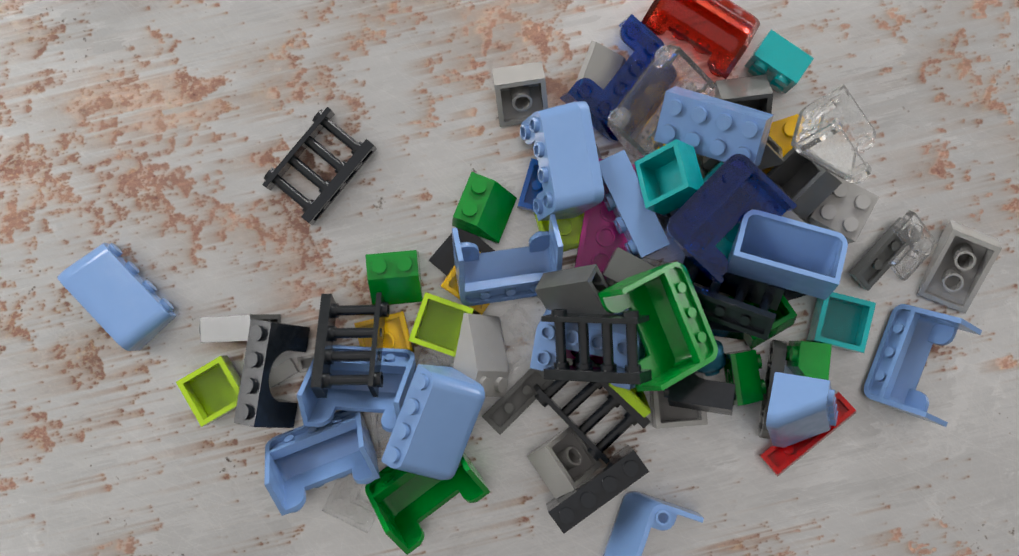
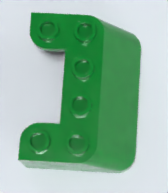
M671 262L641 272L598 293L604 309L609 313H620L628 308L629 310H638L639 315H649V321L637 324L638 334L647 353V356L639 360L638 364L641 365V369H651L652 380L641 385H635L637 391H663L716 359L718 354L717 343L689 273L682 263Z
M465 453L462 455L455 475L449 480H437L387 466L379 472L380 478L365 486L366 495L385 534L406 555L419 547L424 540L425 534L420 522L458 493H461L468 503L478 502L490 493L481 475Z

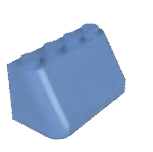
M750 210L745 213L741 220L724 272L826 300L840 283L848 242L843 234L760 210Z
M103 243L66 268L57 278L118 345L127 351H140L176 317L172 311L174 307L165 298L160 299L155 293L157 289L147 279L145 281L142 280L138 275L139 269L132 262L128 261L126 263L121 257L122 251L115 244Z
M418 364L381 461L393 469L437 480L451 479L457 471L485 399L483 386L453 367Z
M775 372L766 419V427L773 446L785 448L827 432L831 429V425L836 426L838 411L835 390L831 389L830 380Z

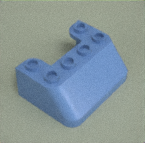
M571 102L536 111L521 123L520 136L522 140H525L526 144H534V155L538 159V179L542 183L543 191L537 194L536 199L533 200V210L537 214L538 221L549 220L550 214H555L556 219L575 218L603 201L604 186L590 109L587 102Z
M546 309L543 316L551 314V310ZM540 320L536 329L530 368L544 371L545 368L554 366V362H556L554 322H541ZM565 322L566 349L579 352L578 323ZM588 323L590 354L603 357L601 323ZM612 324L614 363L617 364V368H625V365H627L626 324ZM637 331L639 361L645 358L646 351ZM611 383L613 386L629 390L636 387L635 384Z
M333 345L332 348L334 351H371V347ZM382 349L380 372L383 373V387H379L378 397L372 396L368 385H338L328 388L327 398H316L310 388L313 368L312 360L297 393L304 426L323 427L331 422L336 410L383 413L381 418L382 428L387 432H392L416 371L414 353L407 349ZM370 361L334 362L330 366V373L332 375L369 374Z
M341 410L336 412L331 422L323 427L303 425L273 437L265 445L264 485L282 516L302 509L306 502L307 490L319 488L335 479L344 478L352 473L356 483L369 484L380 478L377 454L364 417L359 411Z

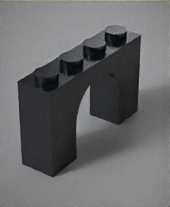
M251 319L234 423L250 427L294 428L298 403L274 399L269 388V375L274 361L281 353L285 351L306 352L310 327Z
M707 320L713 336L743 340V332ZM692 373L664 390V397L668 398L669 406L732 416L736 384L706 380Z
M626 445L611 456L609 464L587 483L557 499L553 498L546 504L548 513L563 534L649 472L642 460L629 445Z

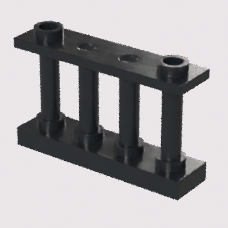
M329 107L324 111L321 109L317 112L312 120L314 123L280 164L276 168L272 167L265 174V181L262 184L270 191L276 185L299 204L304 212L301 217L311 225L315 224L377 149L367 139L363 143L361 141L357 142L330 119L335 114ZM323 128L327 129L352 150L351 153L353 155L347 162L340 161L314 139ZM307 147L335 169L336 176L331 182L329 180L325 181L298 159ZM291 166L319 188L321 194L315 201L312 199L308 200L282 178Z
M686 254L683 265L689 273L707 320L767 341L776 314L769 312V309L778 310L785 288L724 272V266ZM694 282L709 287V290L695 286ZM720 291L732 295L734 298L732 299L718 293ZM746 300L759 305V308L743 302Z
M382 292L376 293L375 305L339 306V303L335 302L332 294H321L310 385L316 398H327L328 388L338 385H368L372 396L378 397L379 387H383V373L380 371L385 317H389L390 314L389 302H385ZM374 315L372 328H337L335 321L339 316ZM338 338H372L371 351H334L332 349L333 341H336ZM370 361L369 374L332 375L330 373V366L334 362Z
M552 309L551 314L541 316V322H554L556 362H554V366L544 369V379L635 385L651 381V369H641V365L638 364L637 324L649 321V315H639L638 310L622 311V315L575 314L567 313V309ZM565 322L578 323L579 363H577V366L570 365L569 361H567ZM588 323H601L603 364H600V367H595L590 362ZM612 324H626L627 365H625V368H617V364L614 363Z
M571 351L575 357L572 360V365L577 366V363H579V352ZM590 358V362L593 363V366L598 367L596 363ZM555 380L545 390L538 384L534 386L535 391L538 393L534 397L542 406L546 407L549 405L589 446L587 451L596 461L600 458L606 464L610 461L604 451L631 425L635 426L638 423L644 429L651 422L647 417L641 416L608 383L589 382L562 409L554 402L552 397L569 381ZM604 387L610 393L607 396L608 400L578 426L569 416L597 389L601 390ZM621 405L627 411L624 414L625 418L601 441L595 444L586 434L614 407L618 408Z

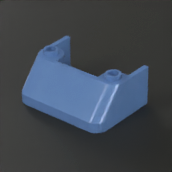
M550 214L549 231L536 232L530 237L527 247L479 253L478 246L474 243H460L457 228H452L453 255L460 301L464 305L474 306L537 296L535 288L543 273L562 270L563 243L555 214Z
M907 304L898 305L890 315L864 385L865 395L875 402L946 427L948 422L927 413L929 399L927 395L916 390L933 344L948 345L955 338L958 329L981 335L982 330L962 318Z
M629 491L622 498L603 556H642L651 527L661 531L668 530L674 525L677 515L703 523L704 517L696 511L638 491Z

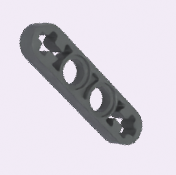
M773 339L770 344L765 376L766 394H763L764 400L761 404L758 425L759 438L771 439L766 427L767 412L775 372L784 373L787 353L786 341Z

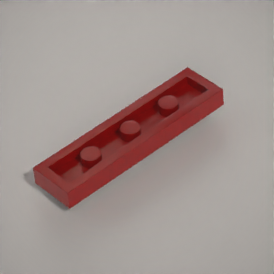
M840 392L835 394L838 411L836 426L831 425L829 431L785 448L772 445L760 455L777 477L856 414L854 407Z

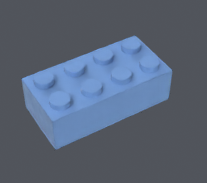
M674 86L665 92L654 141L668 144L677 139L693 146L696 154L753 171L761 164L774 114Z
M625 150L599 161L605 194L603 202L608 212L612 210L616 217L613 222L618 233L624 234L627 243L624 244L627 252L642 259L670 245L655 212L645 208L637 174Z

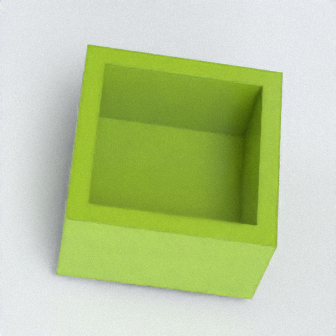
M425 292L408 341L455 357L463 314H473L475 309Z
M228 355L217 357L176 381V384L200 426L203 427L236 409L241 378Z

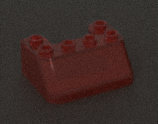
M654 0L640 26L652 36L664 35L667 30L672 32L676 39L691 44L698 53L710 56L707 61L709 71L717 77L727 79L748 48L760 26V22L754 15L730 0Z

